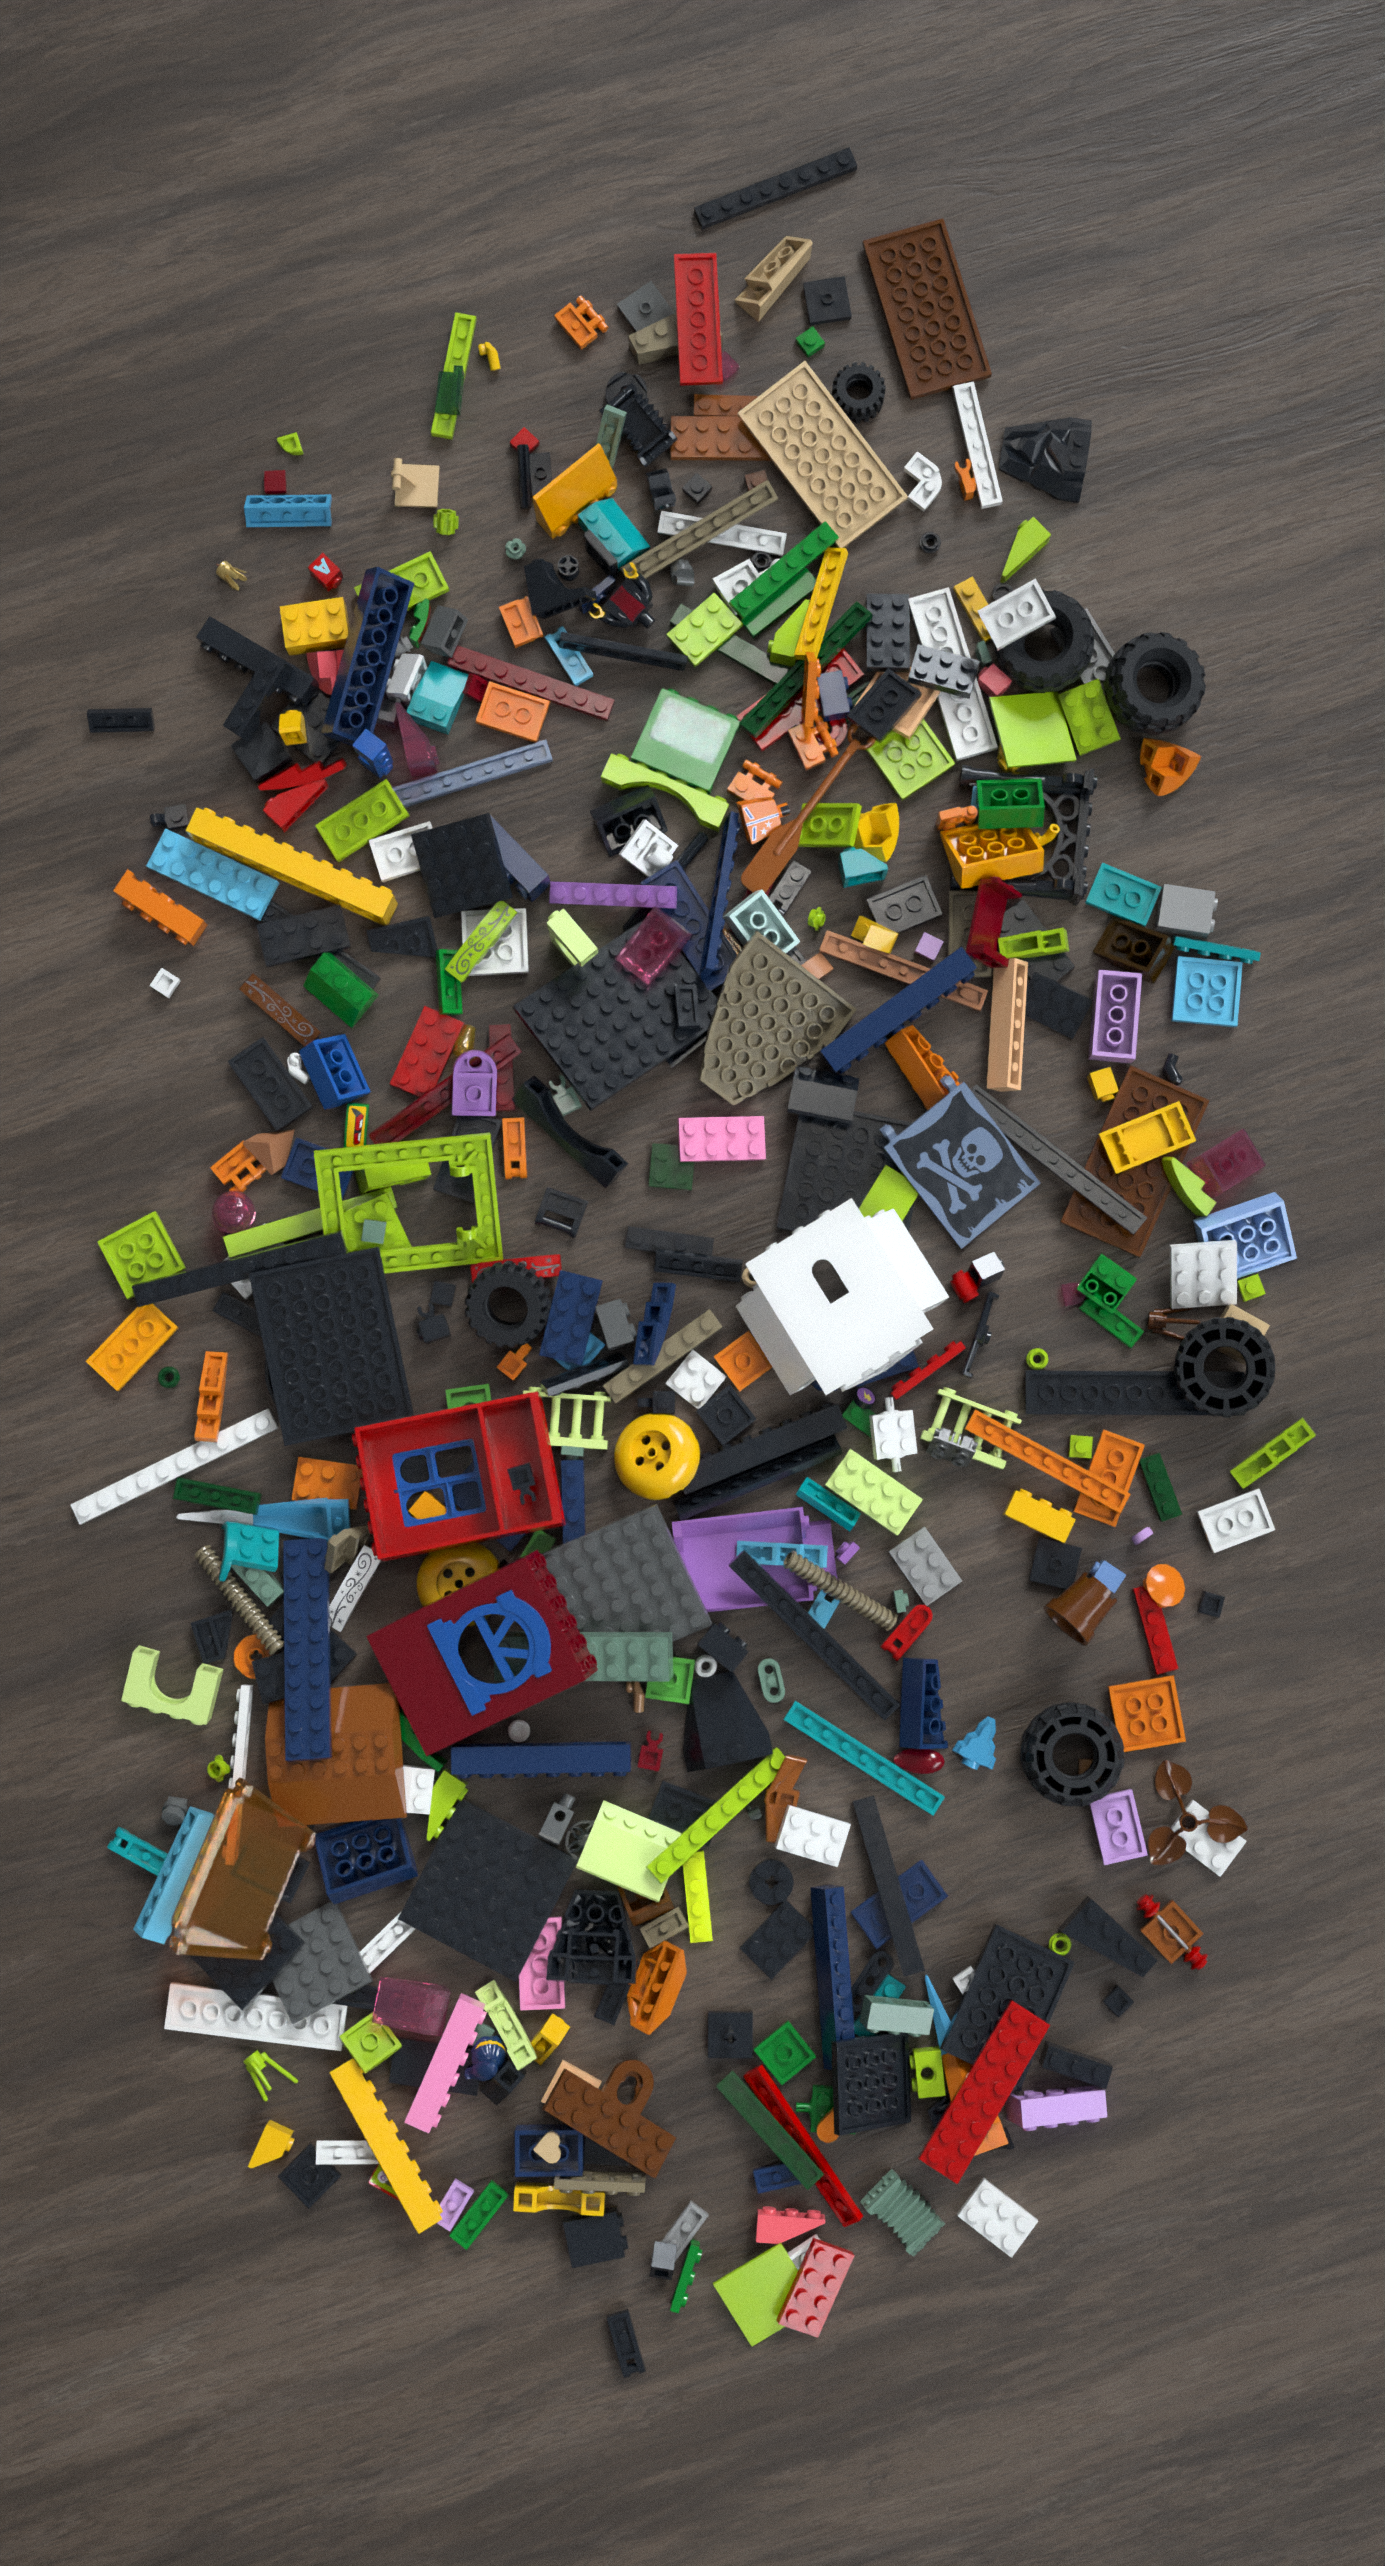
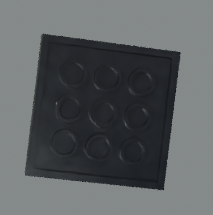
M490 813L411 834L434 918L513 898Z
M242 1881L183 1949L242 2011H246L305 1944V1941L247 1882Z
M886 2032L831 2041L834 2134L840 2136L911 2122L908 2033L900 2032V2035H894Z

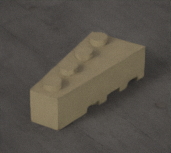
M676 313L628 336L629 348L638 365L663 360L668 356H678ZM720 331L721 347H723V334Z

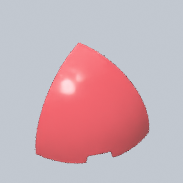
M344 650L306 653L311 675L318 682L319 688L326 694L332 695Z

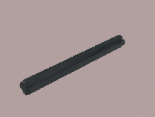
M699 831L677 858L683 870L708 841V836L704 832ZM638 907L624 924L622 930L626 932L644 920L653 908Z

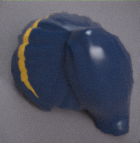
M483 2036L478 2039L471 2048L472 2066L466 2068L465 2079L486 2081L496 2076L497 2071L503 2066L507 2052L506 2045L500 2036Z

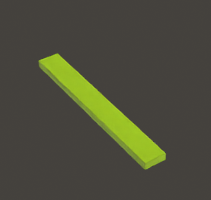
M391 1187L342 1201L343 1211H346L387 1192L394 1209L397 1208V1204ZM314 1209L224 1236L223 1239L229 1258L323 1231L321 1209Z

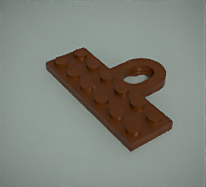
M630 2059L618 2063L611 2071L602 2090H599L571 2071L564 2069L542 2108L546 2113L654 2179L676 2140L675 2136L640 2115L652 2093L654 2079L649 2067L638 2060ZM628 2076H633L636 2080L634 2098L630 2103L622 2104L617 2098V2089L620 2083L624 2082Z

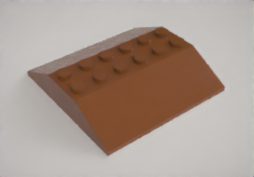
M390 1683L331 1688L332 1759L285 1761V1698L269 1703L265 1734L267 1776L279 1827L407 1817L399 1701Z

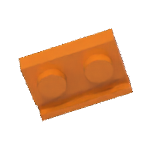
M528 596L499 607L515 648L532 642L539 637H544L536 616L532 615Z

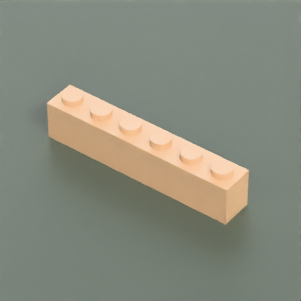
M1016 958L1009 959L1007 968H994L987 1089L999 1092L1021 1090L1028 962Z

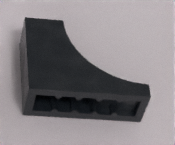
M542 558L534 559L532 563L524 566L533 616L546 619L597 599L596 591L589 588L569 589L565 587L558 579L553 564Z

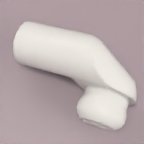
M298 1053L290 1054L287 1059L289 1074L303 1084H306L310 1076L302 1070L301 1056Z

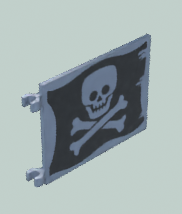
M945 1075L939 1080L949 1092L945 1097L900 1134L896 1135L890 1125L887 1126V1124L879 1130L889 1141L883 1147L956 1244L962 1249L1036 1188L1040 1182L965 1082L956 1086L953 1078L950 1075Z

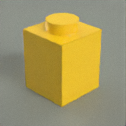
M1111 1067L1092 1072L1087 1076L1095 1101L1101 1099L1102 1102L1114 1099V1095L1119 1090Z

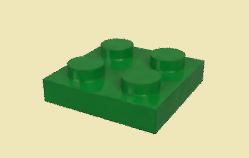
M789 2020L753 2048L781 2085L816 2058V2054Z

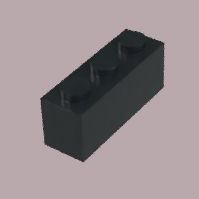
M1045 2041L1039 2060L1042 2068L1107 2089L1113 2070L1112 2065L1107 2061Z

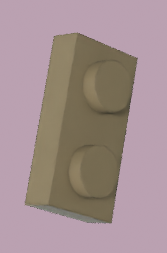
M677 1907L641 1927L640 1931L647 1945L652 1949L661 1942L689 1928V1925L681 1909Z

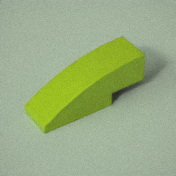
M1064 928L1048 931L1038 930L998 938L1000 954L1008 959L1030 958L1069 952L1067 931Z
M1163 1157L1161 1161L1165 1173L1178 1197L1196 1216L1207 1217L1216 1202L1201 1190L1205 1182L1174 1157Z

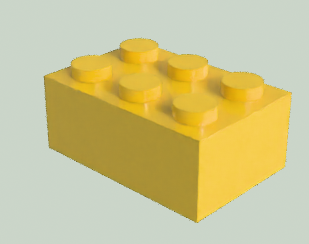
M343 597L279 606L285 648L289 656L345 647L350 627L347 607Z

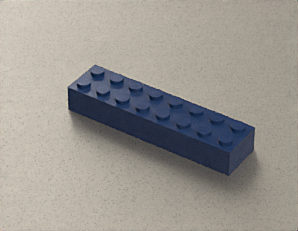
M380 567L366 569L321 734L350 746L354 744L365 729L373 734L414 587L413 582Z
M960 947L820 1050V1056L834 1074L837 1072L843 1074L851 1068L853 1060L857 1059L859 1062L870 1053L868 1049L872 1046L877 1049L886 1042L887 1035L891 1033L894 1036L904 1029L905 1026L903 1024L909 1020L912 1023L922 1015L921 1010L925 1007L927 1010H930L938 1004L940 996L944 995L946 998L958 988L956 985L959 982L964 985L975 976L976 965L965 950Z
M631 1741L454 1744L451 1747V1775L457 1774V1778H470L472 1774H479V1778H492L494 1774H501L502 1778H513L516 1774L523 1773L524 1777L527 1778L537 1777L538 1773H546V1777H559L561 1773H568V1777H581L583 1773H591V1776L599 1777L604 1776L605 1772H613V1776H626L627 1772H630L632 1768Z

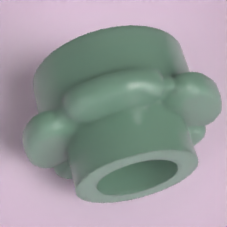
M513 539V541H508L505 545L506 555L511 559H520L526 552V546L520 539Z

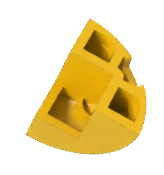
M897 803L873 806L871 811L860 813L854 844L856 849H863L882 862L889 860L895 849L899 833Z

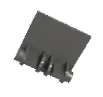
M943 1427L940 1429L936 1428L926 1453H929L935 1459L951 1461L955 1466L967 1467L976 1453L978 1442L964 1435L961 1445H959L962 1434H959L957 1442L954 1443L953 1440L956 1432H953L950 1441H948L951 1430Z

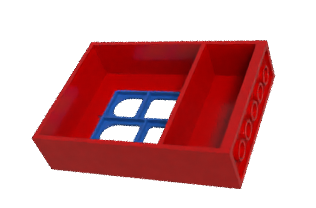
M538 1391L354 1428L355 1434H352L354 1447H358L359 1455L356 1456L358 1469H362L363 1477L360 1478L362 1491L365 1490L367 1499H364V1507L366 1513H370L371 1521H368L369 1533L374 1535L375 1543H372V1551L378 1560L389 1561L566 1525L542 1396ZM470 1446L475 1466L474 1471L440 1478L435 1459L436 1452ZM425 1455L429 1480L420 1483L406 1482L400 1474L402 1462L412 1456ZM530 1462L536 1482L535 1485L530 1486V1489L535 1493L537 1500L532 1502V1497L526 1494L524 1495L526 1503L521 1505L520 1489L513 1491L507 1469ZM476 1481L479 1488L481 1506L475 1509L457 1511L452 1487L456 1484ZM441 1488L444 1492L447 1509L444 1515L415 1519L408 1513L407 1501L412 1494Z

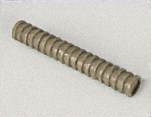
M210 1545L199 1549L195 1553L194 1558L199 1559L198 1563L200 1565L203 1564L202 1568L207 1570V1575H211V1580L216 1581L215 1585L220 1586L219 1590L224 1591L223 1595L228 1597V1602H232V1607H236V1612H240V1617L245 1618L244 1622L249 1624V1629H253V1634H257L256 1638L261 1639L262 1645H266L265 1649L269 1650L270 1655L280 1652L284 1648V1641L281 1640V1635L278 1636L277 1630H273V1625H269V1620L264 1619L265 1615L261 1614V1610L256 1608V1603H252V1598H248L249 1594L244 1593V1588H240V1583L236 1582L235 1577H232L231 1571H229L225 1581H219L218 1576L222 1561H219L220 1557L215 1556L216 1552L214 1550L211 1551L212 1547Z
M792 1551L786 1556L783 1563L785 1569L789 1568L790 1572H795V1575L806 1579L808 1583L817 1586L819 1590L823 1589L824 1593H828L831 1597L834 1596V1599L839 1600L842 1604L845 1603L847 1607L856 1610L858 1614L862 1613L863 1617H867L870 1621L873 1620V1623L878 1624L881 1628L884 1627L886 1631L891 1630L896 1624V1613H892L889 1609L886 1610V1607L881 1606L878 1602L875 1603V1600L870 1599L867 1595L864 1596L862 1592L853 1589L851 1585L847 1586L846 1582H842L839 1578L836 1579V1576L831 1575L830 1572H825L823 1568L819 1569L817 1564L814 1565L812 1561L808 1562L807 1558H803L800 1554L797 1555L796 1551Z

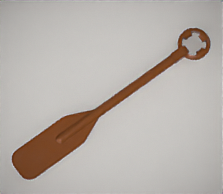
M855 724L849 727L847 733L850 745L797 818L773 831L742 873L741 883L752 893L757 890H763L764 893L767 892L796 852L803 823L857 749L865 750L874 745L876 740L872 737H869L866 741L867 745H860L858 740H853L852 734L858 729Z

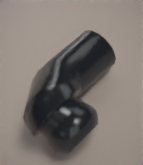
M1169 1053L1162 1072L1168 1082L1177 1086L1183 1080V1077L1179 1075L1175 1068L1179 1056Z

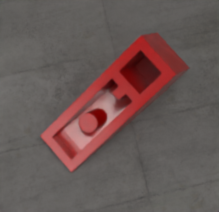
M320 779L280 793L265 803L263 811L285 833L329 786L324 779Z

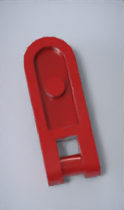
M921 1604L913 1607L880 1647L884 1651L888 1650L892 1654V1658L898 1661L930 1624L933 1616L931 1609ZM896 1638L903 1643L899 1648L893 1644Z

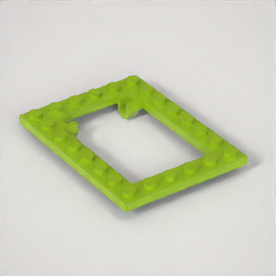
M490 1132L314 1151L323 1233L326 1235L342 1230L347 1249L339 1172L449 1160L451 1176L464 1177L472 1173L477 1225L471 1226V1230L464 1231L462 1227H457V1242L380 1250L385 1273L503 1260Z

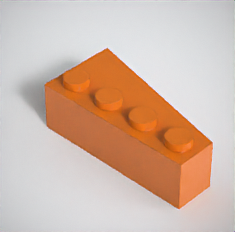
M128 869L113 890L123 901L121 904L130 911H133V909L141 912L139 914L141 918L149 923L151 920L158 923L157 927L166 934L169 932L176 935L175 939L184 945L189 943L194 946L207 927V923L182 905H176L175 901L164 893L160 892L159 894L146 881L140 882L134 873Z

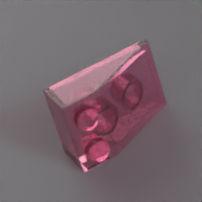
M399 702L395 703L407 765L412 777L437 772L436 765L440 763L435 745L431 746L427 736Z
M654 907L615 959L647 985H650L677 956L693 934L663 910Z
M1244 1128L1186 1163L1190 1171L1205 1182L1201 1189L1210 1198L1225 1192L1266 1165Z
M381 1977L372 2022L415 2033L442 2037L451 1991L443 1985Z

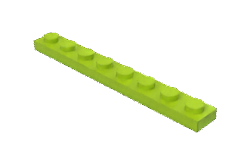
M777 1747L773 1749V1754L763 1758L646 1866L660 1884L670 1877L774 1780L785 1758Z

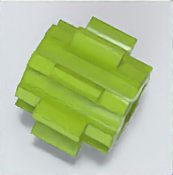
M438 509L437 514H434L433 527L436 528V533L442 535L455 534V529H458L459 516H456V511L452 509Z

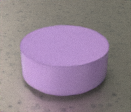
M1146 1527L1133 1536L1131 1540L1136 1546L1154 1533L1150 1527Z

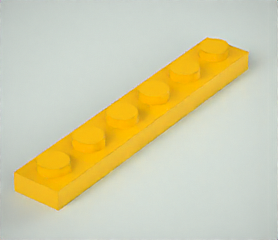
M829 547L824 553L794 656L796 660H805V652H814L816 659L818 657L847 560L848 551L846 548Z

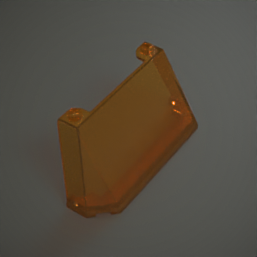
M239 1777L235 1781V1787L233 1789L228 1788L222 1795L172 1915L171 1926H175V1933L170 1938L169 1946L178 1955L264 1960L265 1955L270 1952L272 1947V1941L267 1931L300 1852H307L309 1848L311 1849L314 1846L316 1833L256 1787Z

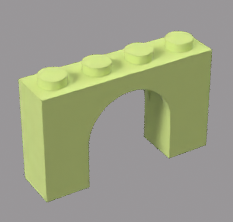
M564 908L560 912L556 910L548 917L547 926L551 942L572 966L579 963L582 967L598 954V948Z
M138 1646L132 1654L121 1701L126 1702L131 1707L141 1706L148 1708L153 1713L162 1712L169 1714L174 1719L183 1718L191 1720V1723L195 1725H206L212 1718L223 1669L202 1663L196 1671L191 1694L181 1699L170 1698L158 1689L155 1682V1670L160 1651Z

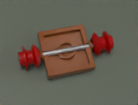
M1143 1895L1137 1901L1138 1906L1136 1910L1142 1909L1145 1912L1144 1918H1152L1139 1930L1170 1964L1185 1953L1183 1961H1190L1192 1963L1191 1970L1203 1968L1207 1963L1206 1958L1208 1955H1201L1199 1952L1200 1946L1191 1947L1203 1935V1932L1172 1899L1158 1911L1160 1902L1154 1903L1152 1901L1154 1895Z

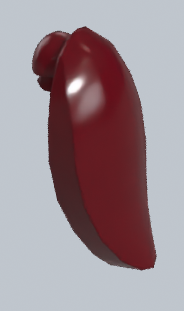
M911 1748L898 1753L894 1757V1763L897 1766L917 1774L934 1773L942 1769L945 1763L943 1756L931 1749Z

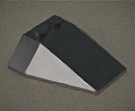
M725 1672L692 1680L689 1704H687L683 1754L687 1772L714 1768L773 1754L769 1731L734 1672Z

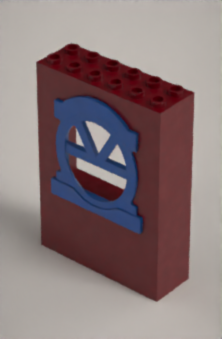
M538 1550L366 1636L426 1756L586 1680L598 1670L597 1660L593 1654H590L586 1638L578 1631L576 1627L577 1621L574 1615L569 1613L566 1607L567 1601L559 1593L556 1587V1579L549 1573L546 1567V1559ZM500 1614L505 1616L495 1635H493L484 1615ZM473 1620H475L505 1680L503 1683L490 1684L473 1678L458 1652L461 1634ZM514 1621L525 1631L529 1642V1650L499 1647L500 1642ZM505 1657L524 1658L527 1662L521 1672L514 1676Z

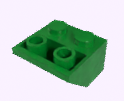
M1101 1253L1087 1270L1076 1290L1110 1314H1113L1137 1278Z

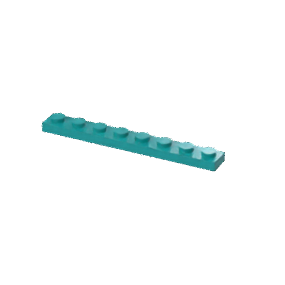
M794 1701L783 1719L933 1816L945 1798L936 1790L797 1701Z

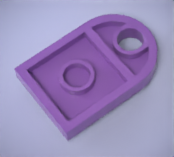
M470 1050L461 1054L455 1061L452 1076V1115L495 1116L497 1068L493 1059L487 1053L479 1050ZM474 1056L481 1058V1064L477 1067H472L469 1064V1060Z

